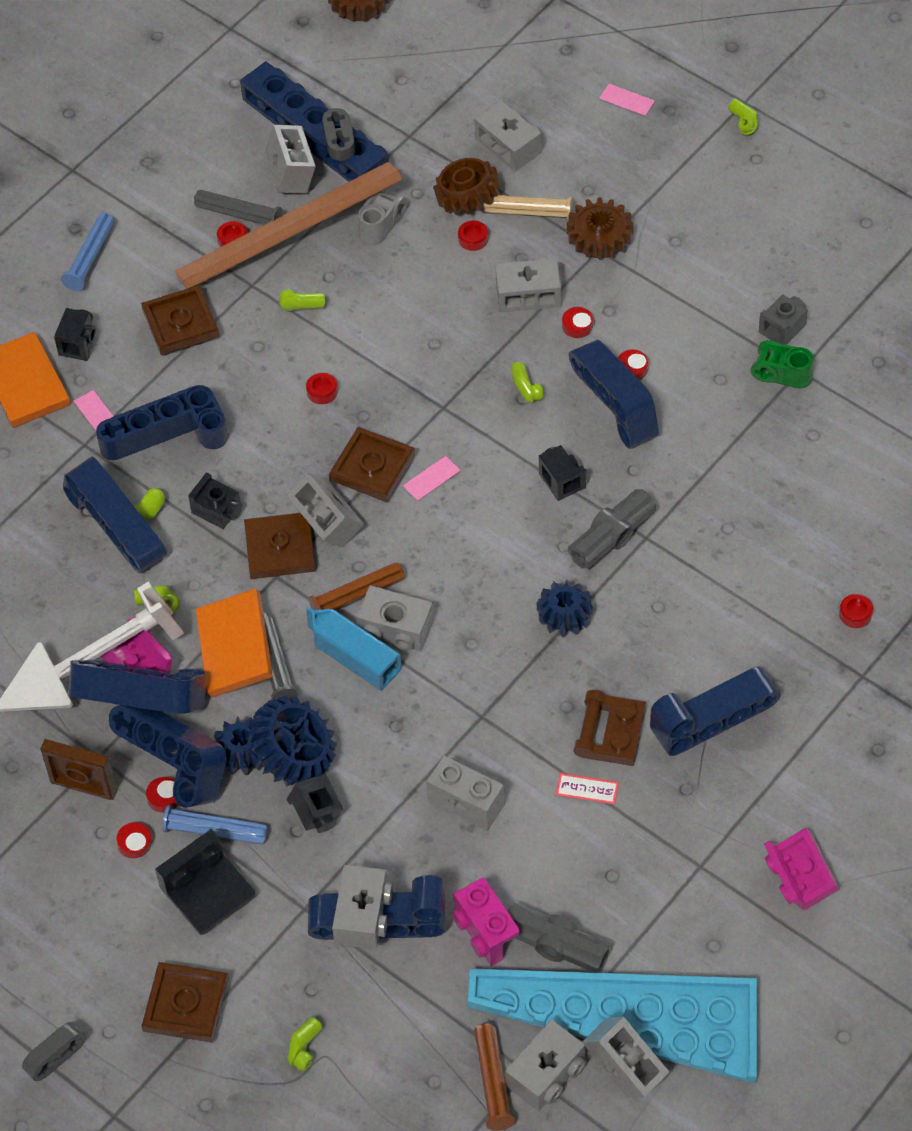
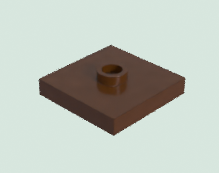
M200 285L141 303L142 311L160 355L220 337L218 327Z
M357 427L331 469L329 480L387 502L415 456V448Z
M301 513L244 519L250 579L315 572L311 528L309 522Z
M44 739L40 750L52 784L108 800L114 799L117 793V786L109 756Z
M158 962L141 1026L143 1032L213 1043L229 979L228 973Z

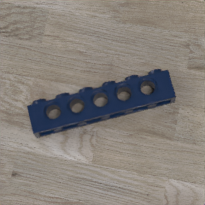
M265 61L240 80L243 101L274 125L302 126L310 152L348 182L389 162V155L382 146H377L361 130H356L353 127L354 155L344 161L331 158L327 149L322 121L324 113L329 109L322 100L315 99L307 93L301 84L290 80L280 68H275ZM338 121L333 122L335 129L340 128ZM343 140L337 141L339 147H344Z

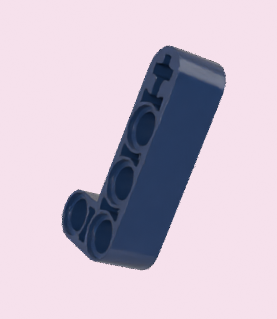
M599 339L569 352V360L574 372L615 415L619 436L628 449L659 435L655 405L650 392Z
M205 385L189 387L100 422L96 428L100 453L108 460H119L191 431H195L200 443L207 449H219L228 440L224 413L213 392Z
M91 456L64 475L63 490L69 501L79 510L82 507L87 509L136 572H143L167 555L166 548L159 537L94 457Z
M93 660L70 661L68 695L86 700L185 714L204 707L207 673L195 669H180L170 673Z
M760 666L754 667L684 703L681 702L675 693L664 695L651 707L650 729L669 756H676L769 709L777 703L781 694L764 669Z
M118 705L111 709L108 721L111 730L116 735L177 769L173 785V797L180 807L188 808L213 803L216 800L227 758L222 745L161 711Z
M433 875L419 876L412 881V892H393L391 904L384 905L383 915H387L385 937L379 936V939L424 938L442 935L445 932V890L443 879ZM317 894L309 898L308 935L319 940H334L332 927L338 894Z

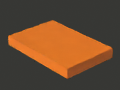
M35 332L0 345V404L12 428L71 405L70 399Z
M256 588L196 608L204 671L207 673L206 688L207 693L211 697L273 677L261 594Z

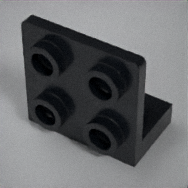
M212 829L155 868L160 889L200 935H204L256 897L255 890L223 855L220 838Z

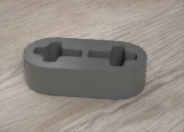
M329 109L324 113L322 120L328 153L331 158L344 161L351 158L355 153L350 118L344 109ZM338 121L340 128L335 129L333 122ZM343 140L344 147H339L337 141Z
M74 1022L65 1023L26 1056L22 1063V1068L34 1081L43 1080L81 1048L86 1040V1035Z

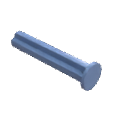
M102 212L98 216L69 272L64 273L61 277L63 285L70 290H83L85 286L84 278L115 222L113 216H109L106 212Z
M167 805L164 813L163 832L168 833L169 830L203 835L212 829L219 838L260 845L264 844L267 837V826L264 824L174 810L172 805Z

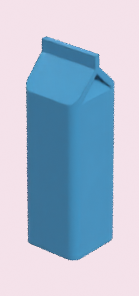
M309 607L306 609L308 627L313 630L315 647L380 691L401 671V654L334 609L312 610Z

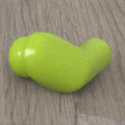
M522 362L512 364L510 367L512 379L524 400L529 403H533L535 400H542L544 398L542 385L539 383L530 384L526 367Z
M314 1017L308 1018L292 1033L287 1060L292 1068L297 1067L300 1071H305L311 1066L313 1056L306 1052L308 1043L322 1031L321 1023Z

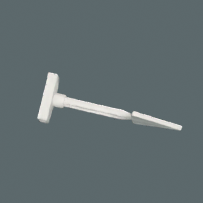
M148 581L137 588L146 608L135 614L136 618L61 663L54 665L44 645L41 642L37 643L0 698V712L71 708L73 702L62 682L63 678L69 675L70 661L95 660L144 630L146 632L158 624L172 640L183 635L184 632L172 618L173 612Z

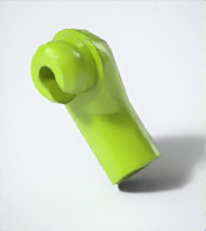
M733 99L728 106V111L739 118L738 128L742 134H753L758 128L757 112L739 99Z
M286 289L279 294V305L286 311L319 309L325 306V296L323 293H295L293 290Z
M150 488L140 503L133 506L144 520H151L164 505V493L159 488Z
M154 586V589L168 604L172 612H176L180 606L178 596L166 586ZM134 589L136 605H143L144 603L138 589Z

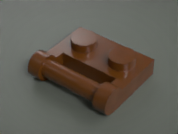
M598 690L587 691L584 700L587 707L580 739L575 742L574 754L581 758L634 766L646 702L608 696ZM599 711H609L602 745L594 744L593 738Z

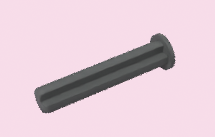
M198 190L194 196V205L198 208L263 225L283 216V210L279 206L274 209L205 190Z
M264 613L273 677L270 678L273 689L271 699L277 700L284 695L290 699L298 696V691L291 684L273 618L268 613Z

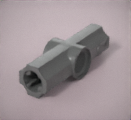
M635 489L613 509L607 507L601 510L594 518L590 529L568 546V553L573 558L574 563L582 569H589L612 548L619 550L624 547L631 539L634 529L656 511V504L652 500L651 495L643 489Z
M516 903L510 906L508 913L519 928V935L515 939L534 946L538 954L550 961L562 962L564 959L593 973H599L603 970L611 950V944L579 931L573 922L563 916L551 915L547 917Z

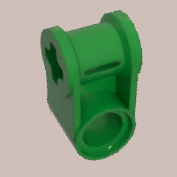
M771 340L762 341L759 344L757 362L752 364L750 370L754 378L762 382H772L799 389L811 384L813 380V355L811 351L804 347L780 344Z

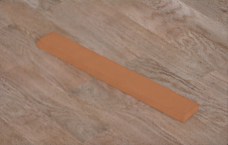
M387 162L175 270V274L186 289L194 287L400 182L402 178L399 170Z

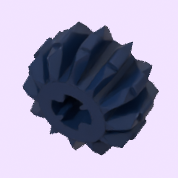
M566 579L564 585L559 586L553 581L551 589L543 588L541 598L538 599L536 604L541 625H547L549 633L559 630L562 638L566 631L570 630L577 635L579 627L587 628L589 618L593 614V605H591L589 591H583L580 583L573 587L570 586L568 579Z
M237 716L235 724L231 725L224 721L223 731H215V741L222 745L226 752L225 767L228 766L231 774L235 773L238 769H242V772L247 775L248 768L253 767L259 770L261 767V763L254 764L257 755L248 752L252 743L246 739L248 732H250L247 726L252 717L245 723H242V720Z

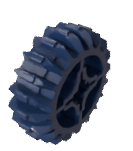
M284 695L277 700H269L255 712L253 719L247 726L250 732H248L246 739L252 743L248 752L257 755L254 764L261 763L265 767L263 774L272 773L274 782L283 779L287 787L294 783L323 775L328 771L330 763L333 762L336 756L332 751L335 750L337 743L331 740L335 731L326 727L329 719H321L319 716L320 708L312 710L309 701L300 703L297 696L288 699Z

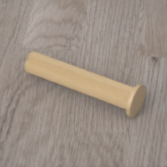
M498 195L491 197V205L482 204V211L485 213L567 217V221L569 213L573 212L572 196H569L568 199Z

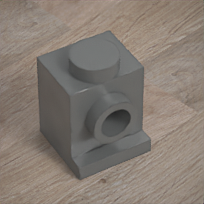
M782 294L767 310H763L760 313L759 333L771 341L787 345L806 326L808 310L804 302L798 297L788 298Z

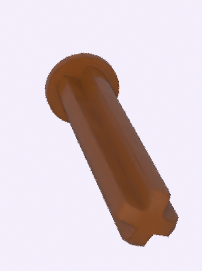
M392 563L316 598L313 595L310 596L309 603L311 609L337 610L364 598L370 585L384 589L402 581L405 578V574L400 564Z
M483 1023L476 1026L474 1032L489 1117L486 1120V1127L490 1130H504L515 1124V1118L513 1115H510L496 1028L490 1023Z

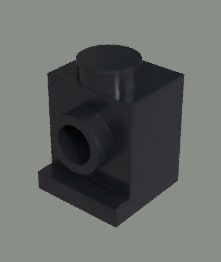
M65 309L54 335L58 356L88 361L90 356L87 346L93 343L96 334V328L92 325L94 317L89 311Z
M561 445L550 447L539 455V475L557 501L586 488V469L583 465L579 467L575 457L572 454L568 455Z
M207 472L188 495L191 513L222 529L231 520H235L238 517L242 508L239 492L212 479V475Z
M326 774L296 783L287 797L289 805L293 804L306 831L316 828L318 833L328 831L336 825L335 821L343 810Z

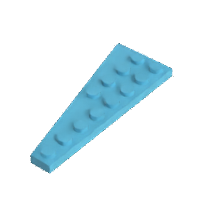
M470 969L468 1008L543 1028L552 1019L573 1036L584 1039L606 1018L624 1016L659 1059L745 1082L756 1083L757 978Z

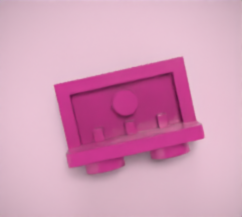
M135 617L127 619V622L131 621ZM144 630L101 655V658L106 663L170 672L172 657L169 651L154 639L149 630L146 632Z
M807 828L777 845L770 840L764 843L769 854L765 856L766 863L775 875L779 874L783 882L779 888L789 904L794 902L801 909L806 910L840 890L811 831Z
M480 878L453 893L455 911L452 912V917L461 931L466 929L471 936L470 943L479 958L484 956L492 967L503 960L502 944L519 935V928L486 879Z

